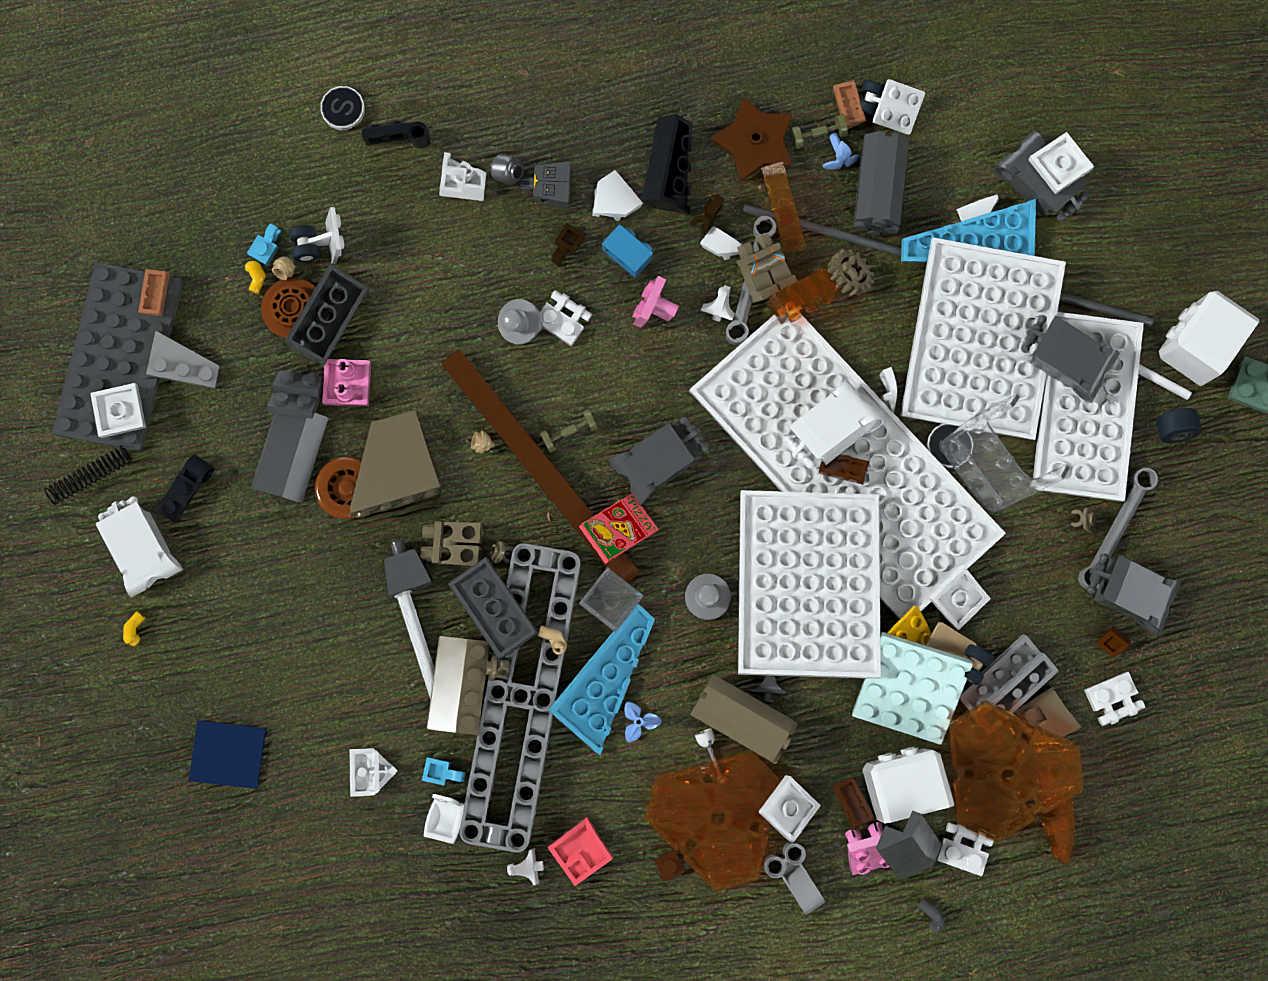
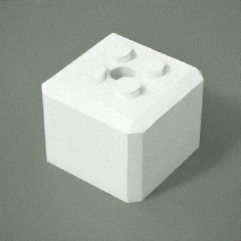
M1219 291L1209 292L1200 300L1194 302L1189 308H1185L1178 317L1180 321L1177 326H1173L1166 334L1167 340L1159 350L1160 359L1199 386H1202L1220 376L1228 368L1260 319Z
M918 747L905 748L900 750L901 754L898 755L895 753L879 755V760L867 762L863 768L874 815L878 821L891 823L909 818L912 810L926 814L954 806L941 755L934 750L919 749Z

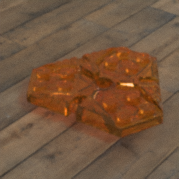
M986 700L949 723L952 767L956 771L954 790L958 824L998 843L1035 821L1036 814L1042 811L1045 815L1084 791L1080 745L1060 737L1041 726L1036 725L1034 727L1028 724V720ZM1023 732L1030 735L1028 741L1021 738ZM965 769H973V774L965 775ZM1004 770H1012L1015 772V775L1011 778H1006L1002 775V772ZM1033 798L1036 804L1030 807L1027 801Z
M752 751L711 761L705 766L700 767L696 765L655 777L644 819L676 852L679 850L684 855L683 859L715 892L758 880L769 837L766 833L768 826H771L759 813V810L780 784L781 780ZM711 774L713 781L704 784L702 776ZM717 810L722 811L725 815L723 822L714 823L711 818L713 812ZM752 821L759 823L757 831L750 830ZM690 838L696 843L692 849L685 844Z

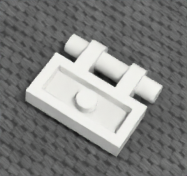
M555 290L551 295V298L557 301L555 307L546 303L540 311L542 328L572 347L584 329V326L579 324L578 321L580 318H583L588 322L592 314L586 310L585 306L577 305L571 301L570 297L565 293L561 294ZM564 307L574 312L571 318L561 312Z
M1124 672L1084 689L1093 711L1103 709L1105 713L1104 716L1098 718L1101 726L1109 723L1113 725L1119 722V719L1128 715L1130 717L1138 714L1139 710L1145 708L1142 700L1133 703L1130 696L1137 694L1138 691L1129 672ZM1122 701L1124 707L1114 711L1111 705Z
M948 822L946 831L953 833L952 840L942 838V846L936 860L982 876L989 854L980 851L981 846L984 844L991 847L994 838L987 836L983 831L978 830L976 832L967 829L963 824L958 823L956 825ZM962 837L973 840L972 847L960 844Z

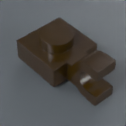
M718 194L714 199L710 198L703 208L705 214L694 217L690 222V226L694 228L698 222L703 223L704 227L701 229V233L705 235L709 224L712 223L722 209L724 198Z
M566 223L555 240V244L559 247L552 255V262L560 266L567 252L574 255L585 239V234Z

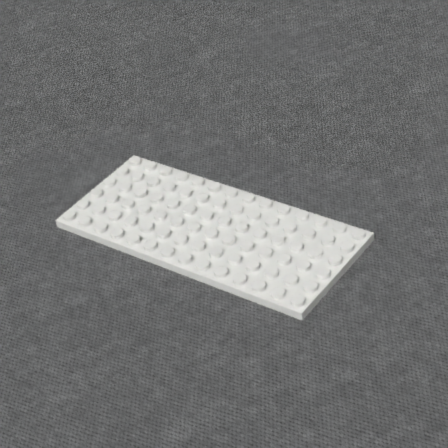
M790 302L783 306L689 390L781 492L879 494L880 600L899 620L914 605L918 606L920 611H922L932 602L929 596L960 566L968 569L1006 534ZM846 379L857 389L861 400L870 404L885 420L879 428L863 434L860 439L841 453L842 455L869 461L863 485L819 474L822 460H818L810 450L808 451L809 458L815 462V466L812 469L807 468L804 462H800L799 459H795L792 456L790 446L784 442V438L787 435L792 436L795 442H802L789 426L829 395L834 394L838 386Z

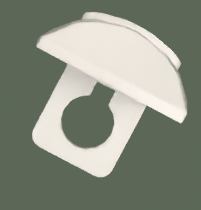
M433 794L432 798H434V801L426 819L424 837L454 844L460 831L464 804L449 797Z

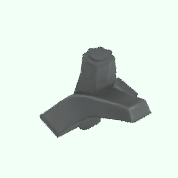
M765 675L761 685L751 689L750 694L764 695L763 702H773V695L785 696L786 691L779 688L775 676Z

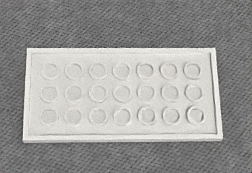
M1057 312L1059 318L1100 343L1101 346L1117 350L1120 354L1112 369L1104 374L1102 386L1092 403L1081 399L1071 387L1048 374L1046 375L1040 411L1032 490L1123 502L1126 495L1144 323Z

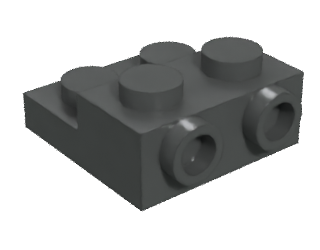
M292 369L279 371L273 383V394L267 405L268 413L313 419L323 395V376H319L315 372L301 374Z

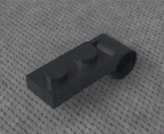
M394 121L385 126L370 125L366 129H361L362 138L366 146L410 139L416 148H425L430 143L428 129L424 123L419 121L410 123ZM418 132L424 133L421 138L414 137Z
M196 454L192 455L175 478L156 511L172 522H178L201 484L209 480L215 468Z

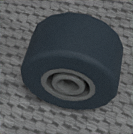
M1193 408L1172 410L1160 415L1156 419L1159 436L1164 443L1188 441L1197 437L1202 432L1198 412Z

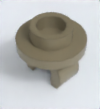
M1084 508L1083 512L1080 510L1072 511L1073 515H1080L1081 519L1077 523L1072 522L1071 526L1075 528L1083 527L1084 530H1089L1090 526H1094L1095 515L1094 512L1090 511V508Z
M503 541L493 544L490 550V557H492L493 563H510L511 560L505 557V552L507 550L513 551L514 548L512 546H505Z
M495 656L492 657L491 661H487L486 675H489L490 680H494L495 676L498 678L507 677L509 661H497Z

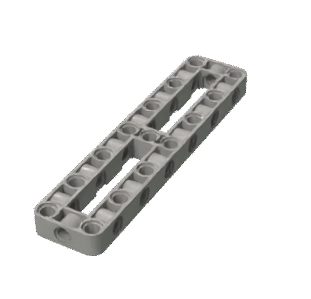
M519 544L512 552L506 586L513 596H521L522 603L520 606L526 614L531 591L530 581L534 570L537 571V569L553 572L555 577L545 627L561 631L567 643L581 570L580 559L575 553L531 544ZM523 550H527L531 554L530 559L526 562H522L518 558L519 553ZM568 558L576 561L575 567L571 570L563 567L564 561ZM564 603L567 605V612L564 615H557L555 613V606L557 604ZM543 638L534 686L513 683V671L518 660L520 647L501 659L509 661V670L507 671L506 678H498L496 676L494 680H490V677L488 678L460 825V837L465 843L510 852H522L531 841L554 716L548 710L557 700L565 657L564 652L554 661L547 659L546 653L552 648L548 639ZM497 685H501L505 690L504 696L500 699L495 698L493 695V689ZM520 689L525 690L528 695L527 700L523 703L518 702L515 698L516 692ZM543 693L548 694L550 697V704L546 707H542L538 703V697ZM509 706L529 709L509 824L498 825L489 823L486 815L489 801L492 798L496 776L495 767L498 754H500L505 729L504 719L506 710ZM488 731L493 732L496 736V741L492 745L487 744L484 740V736ZM532 740H539L541 742L542 748L540 752L534 753L530 750L529 744ZM478 778H483L487 782V788L484 791L478 790L475 786ZM524 786H528L533 790L532 798L525 799L522 797L521 789ZM469 825L477 827V837H470L467 834V827ZM516 833L522 834L524 837V844L521 846L515 845L512 841V837Z

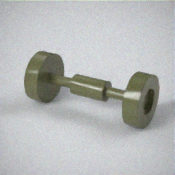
M841 114L835 116V125L831 127L822 126L814 128L804 134H801L798 126L792 127L791 138L795 149L803 148V138L827 135L829 131L837 130L840 138L848 135L847 123L844 115Z
M589 409L582 412L585 421L577 425L572 424L560 430L561 433L551 438L546 430L540 433L549 453L556 450L552 443L553 441L561 437L566 438L578 432L577 429L587 424L592 432L598 430Z

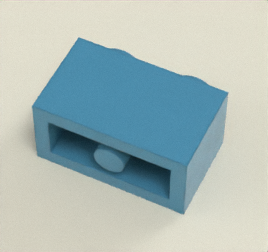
M619 224L602 243V250L636 278L653 260V249L645 241L640 242L636 239V234L630 228H624Z

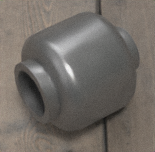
M504 153L497 155L490 166L494 180L509 185L516 184L524 174L521 160L518 157Z

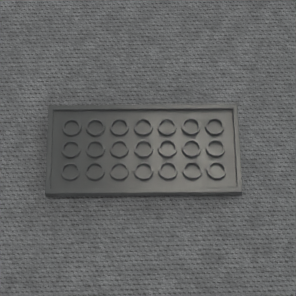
M95 262L52 434L118 448L122 445V448L128 450L143 451L160 378L146 375L155 331L168 338L171 336L184 283L182 279L169 277L163 317L141 315L138 313L145 272ZM136 383L139 388L146 428L105 438L98 437L90 393Z

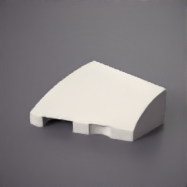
M444 152L439 196L483 201L486 172L471 167L465 161L459 163L451 159L450 153Z

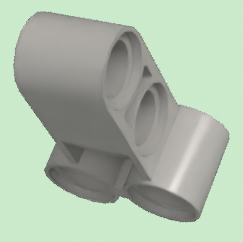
M796 841L794 843L787 842L782 849L783 855L781 857L777 854H770L765 857L763 868L772 878L782 877L801 909L807 915L824 904L825 900L801 864L806 857L805 849ZM792 847H798L800 850L799 856L795 859H791L788 856V852ZM773 860L780 861L779 870L775 872L770 871L768 868L769 863Z

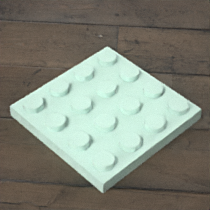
M882 632L879 642L881 678L864 679L852 711V716L941 745L967 680L964 676L965 672L970 671L972 668V660Z

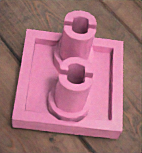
M658 276L654 281L650 280L648 285H646L641 295L645 299L644 301L641 300L632 317L636 318L633 325L641 328L648 321L651 313L668 322L675 316L679 305L662 298L660 295L666 279Z
M327 359L324 366L322 404L369 406L371 362L368 360Z
M876 822V829L874 824L868 826L871 837L862 840L859 829L853 830L854 837L851 830L845 833L849 842L847 848L852 875L867 874L877 868L890 867L876 849L883 832L882 823Z

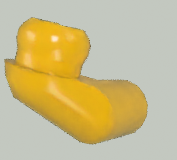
M248 261L245 264V270L249 272L253 279L248 290L259 294L266 274L257 261Z
M136 611L123 628V640L131 646H136L140 642V637L136 634V628L146 618L139 611Z

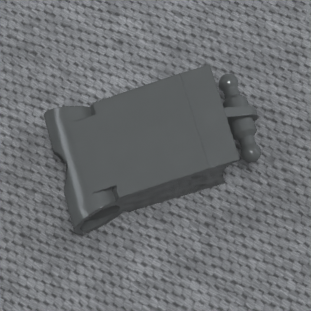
M1033 130L1020 142L1018 150L1005 156L993 168V171L1002 180L1010 182L1027 201L1036 199V210L1042 216L1050 210L1057 213L1065 206L1063 212L1057 215V220L1063 222L1067 216L1078 213L1083 205V201L1088 199L1089 193L1087 191H1083L1080 193V196L1074 197L1088 182L1081 177L1055 195L1029 162L1031 155L1046 146L1042 136Z
M1040 315L1036 324L1027 329L1026 342L1021 346V351L1028 353L1031 345L1035 344L1036 341L1039 342L1030 364L1071 387L1084 401L1092 403L1102 386L1104 374L1112 369L1120 352L1101 346L1100 343L1056 315L1046 332L1043 333L1042 326L1047 321V317Z
M687 417L680 419V423L685 427L686 434L677 422L672 425L667 423L634 446L630 451L620 453L608 460L618 475L630 481V492L640 506L657 489L702 459L693 444L698 445L702 453L708 451V446L703 442L702 431L691 425Z
M1106 553L1101 554L1099 562L1089 572L1091 574V583L1087 588V592L1089 594L1096 593L1093 601L1131 619H1135L1146 630L1161 635L1170 606L1175 599L1181 582L1164 579V577L1119 555L1117 559H1109Z

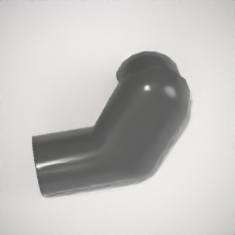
M924 898L919 903L918 908L932 919L929 923V928L935 933H939L941 928L944 929L945 921L940 910Z

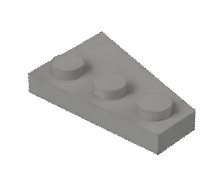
M155 331L146 372L147 376L216 389L219 365Z

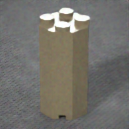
M714 674L710 677L690 713L691 716L774 764L778 762L782 754L780 749L786 750L792 739L788 735H792L798 725L796 721Z

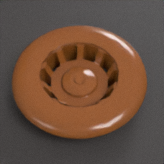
M287 278V280H280L273 284L265 293L261 304V313L266 326L273 333L286 338L295 324L293 320L299 317L316 287L301 278Z
M350 456L339 457L328 462L320 470L315 482V495L321 508L329 515L340 519L356 518V516L351 517L349 512L350 502H352L362 462L361 459Z

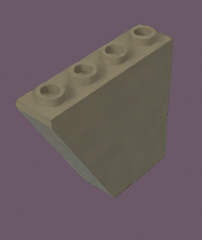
M416 411L371 422L350 506V516L363 518L370 515V511L378 509L379 512L391 509L392 505L397 503L407 505L414 502V498L422 496L423 499L435 496L436 492L439 491L440 485Z

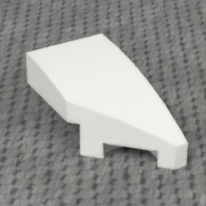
M998 195L987 197L957 209L961 222L993 212L996 203L999 201Z
M714 226L700 242L704 249L719 257L723 256L724 260L730 259V256L738 255L737 247L742 245Z
M890 367L880 373L887 392L880 399L894 413L897 385L893 370Z

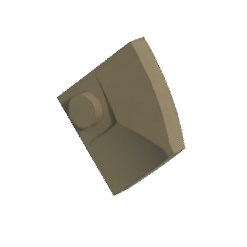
M1048 687L1029 699L1013 713L1036 751H1041L1060 738L1081 728L1053 687Z

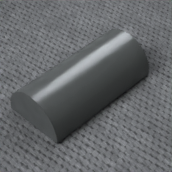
M329 264L284 343L304 357L325 365L369 288Z

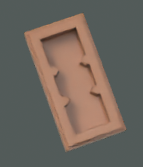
M855 80L833 85L839 113L844 115L847 128L865 124L866 118L864 111H862Z
M145 269L138 310L139 314L163 317L170 277L169 272Z

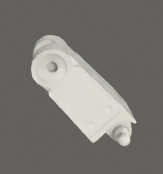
M846 379L838 386L834 394L829 395L789 426L802 442H795L790 435L785 436L784 442L790 446L792 456L795 459H799L800 462L806 464L807 468L812 469L815 466V462L809 458V450L818 460L821 459L827 465L860 439L863 434L879 428L885 420L870 404L861 400L857 389Z
M132 496L127 501H115L106 512L98 515L100 521L95 524L120 572L123 574L124 585L131 598L150 588L157 579H167L183 570L181 564L170 554V550L151 513L140 507L137 497Z

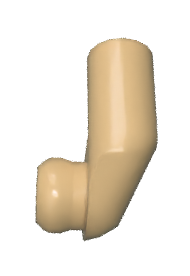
M541 625L538 637L548 639L555 654H563L567 649V643L562 632Z

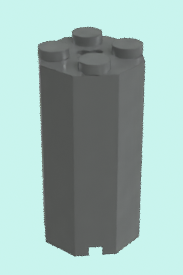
M877 131L865 134L862 141L853 226L855 229L867 231L869 236L877 237L881 233L895 234L899 232L909 139L899 133H892V137L885 136L886 132Z

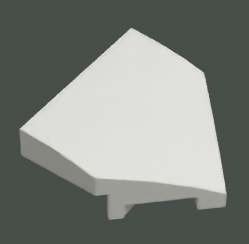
M614 170L597 183L594 191L595 200L592 216L599 217L604 215L613 217L615 221H620L621 217H626L641 208L643 202Z
M374 748L349 749L350 796L375 795L398 770Z

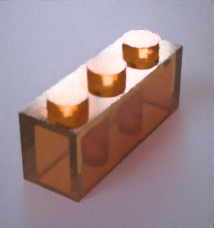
M825 266L774 293L767 304L781 325L788 321L793 323L800 319L804 312L807 311L810 314L820 307L819 304L824 302L827 305L836 299L835 294L841 287H835L837 282L830 279L833 275L828 272V268Z

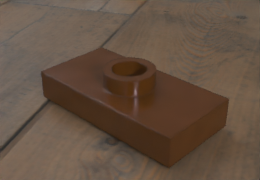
M840 454L827 465L821 461L819 474L863 485L869 461Z
M854 776L832 786L853 830L875 820Z

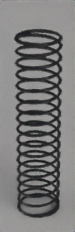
M120 445V450L128 463L123 460L120 452L115 448V452L122 460L123 466L118 462L115 454L110 451L111 456L118 464V468L114 466L112 459L107 453L105 456L113 466L114 471L109 468L107 461L101 456V460L108 468L109 474L105 472L101 462L96 459L98 466L104 472V476L100 474L96 464L91 461L100 479L96 477L91 466L87 464L86 466L95 478V482L91 480L89 473L82 466V470L90 480V484L86 482L82 472L77 469L86 487L82 485L77 474L72 472L75 480L81 486V490L77 488L74 479L68 474V479L76 488V492L72 490L68 480L63 477L64 483L71 490L72 494L70 495L63 482L58 480L60 487L67 494V497L63 496L60 487L54 482L53 485L62 496V500L58 498L56 491L51 485H49V489L44 488L47 498L53 505L59 504V501L63 502L64 498L68 499V495L73 496V493L77 494L78 490L82 491L83 488H87V485L91 486L92 482L96 483L97 480H101V477L105 478L106 474L110 475L111 472H115V469L119 470L120 466L124 467L125 464L129 465V463H132L129 453ZM46 489L51 493L55 502L48 495Z

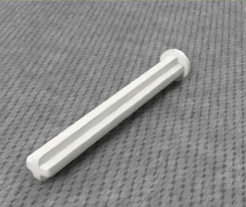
M412 590L396 594L394 597L398 599L426 688L431 698L435 667L410 594Z

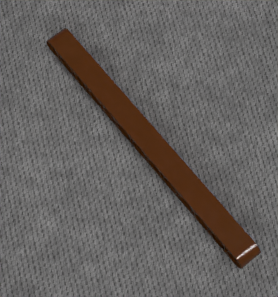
M458 349L442 361L443 367L617 583L623 588L639 575V571L625 553H622L606 564L579 528L583 522L594 515L464 354Z

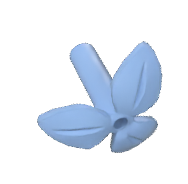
M836 132L830 134L829 138L837 159L836 161L823 164V168L840 170L843 164L846 167L853 165L860 156L858 154L851 156L850 147L843 141H840Z
M626 702L624 707L625 716L634 721L633 724L626 727L625 737L627 742H634L642 735V725L646 729L652 730L661 724L662 720L656 714L647 713L641 718V708L633 702Z

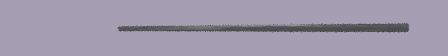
M745 204L743 212L758 217L769 216L779 223L901 256V247L749 204ZM1063 292L1060 294L1059 301L1125 320L1144 323L1143 325L1150 327L1153 324L1154 318Z

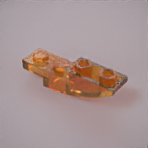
M783 161L762 167L763 177L785 254L807 248Z
M1044 766L1038 768L1037 780L1040 787L1045 790L1047 796L1044 798L1045 805L1052 814L1043 816L1045 820L1043 829L1046 836H1050L1052 842L1050 851L1054 860L1067 864L1071 857L1075 834L1072 797L1069 787L1058 786L1053 767Z

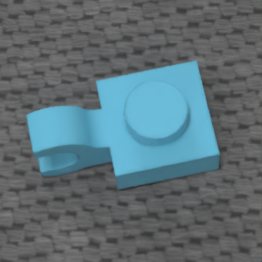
M270 223L265 231L264 238L257 235L247 254L268 266L279 248L274 243L281 234V230Z
M427 757L422 781L439 785H446L447 779L464 782L466 772L450 769L451 762Z

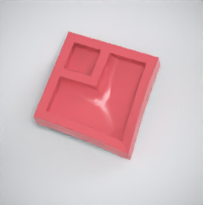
M588 817L584 818L548 846V849L574 886L613 859V855L598 835Z

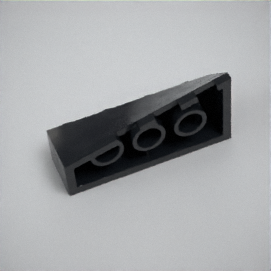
M678 114L658 117L641 201L656 209L690 214V206H687V196L690 195L691 186H687L688 173L691 172L688 152H691L692 122Z

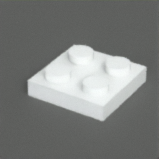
M1067 132L1029 157V162L1055 195L1094 168L1093 164Z
M136 383L90 393L98 437L105 438L146 428L139 388Z
M960 566L929 596V599L956 630H959L991 599L963 566Z
M786 775L759 810V813L788 841L794 843L821 805L791 776Z

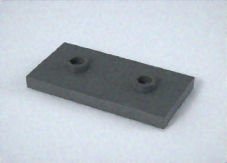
M487 557L448 583L500 660L538 634V631Z

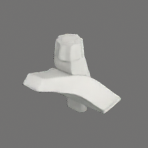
M724 285V287L719 288L718 297L710 303L703 304L701 311L713 314L712 319L720 321L721 317L733 320L735 313L729 306L731 287Z
M535 848L529 850L528 856L523 862L507 866L509 875L525 876L531 880L533 885L539 884L537 871L544 870L543 861L536 862Z

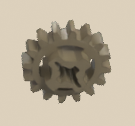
M842 249L831 258L832 260L828 263L830 266L828 272L833 274L830 279L837 282L836 288L841 286L842 292L849 291L850 296H853L855 293L857 296H860L871 288L870 285L874 283L872 279L874 273L870 272L869 269L872 266L866 265L867 259H861L859 252L854 255L852 249L847 252L845 249Z

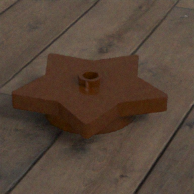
M742 98L734 123L712 136L714 144L732 155L740 181H744L757 170L764 167L789 168L791 166V160L783 139L792 114H764L745 98Z

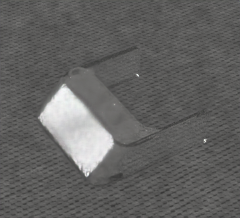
M1018 393L971 417L941 443V450L981 507L988 512H997L1062 481L1070 469L1069 465L1065 464L1041 477H1028L1023 473L991 428L988 421L1012 409L1020 398Z

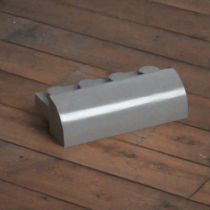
M1022 634L989 667H986L981 672L984 678L980 685L969 683L963 689L959 701L981 727L992 733L1059 670L1044 653L1038 650L1027 635Z

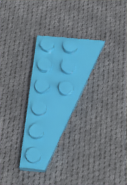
M1036 199L904 238L901 245V262L927 263L932 238L1035 256Z
M639 604L634 605L548 710L598 755L602 753V746L606 736L610 733L613 718L618 713L630 683L632 671L639 661L638 656L642 646L645 645L655 621Z

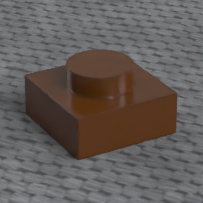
M1112 626L1098 639L1096 644L1115 658L1130 645L1131 640L1116 627Z
M675 850L654 859L664 882L685 872Z

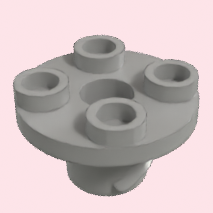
M515 299L505 304L498 316V328L501 335L507 341L514 344H526L532 341L541 331V316L533 303L523 299Z
M702 574L695 577L689 583L685 592V602L689 611L694 616L704 620L716 619L723 615L728 609L731 600L730 589L726 582L713 574Z

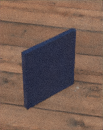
M197 721L191 768L188 777L189 781L258 789L266 728Z

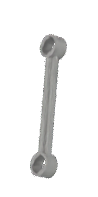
M769 216L759 217L755 221L753 228L755 239L762 236L756 228L761 222H767L772 226V229L768 232L772 239L776 231L775 221ZM754 241L753 245L755 252L759 251L756 241ZM745 280L734 320L726 329V339L732 345L742 344L749 334L746 324L753 300ZM733 326H740L744 329L745 333L742 337L734 340L730 337L729 330Z
M1142 468L1133 473L1131 477L1133 487L1089 567L1082 569L1079 573L1078 580L1083 588L1087 589L1089 586L1084 579L1085 573L1091 568L1094 569L1095 564L1100 560L1101 554L1106 553L1109 559L1111 558L1145 492L1157 485L1158 476L1154 470ZM1141 472L1146 473L1149 479V487H1142L1138 483L1137 477Z

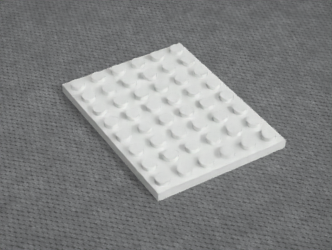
M932 238L900 416L1035 440L1047 373L1030 364L1039 342L1036 341L1035 344H1032L1028 353H1023L1021 346L1026 342L1027 329L1036 324L1040 315L1047 317V321L1042 326L1043 333L1046 332L1055 315L1057 316L1066 262Z
M741 490L738 675L880 679L879 494Z

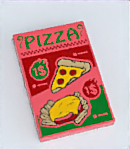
M632 494L579 526L605 564L659 530Z

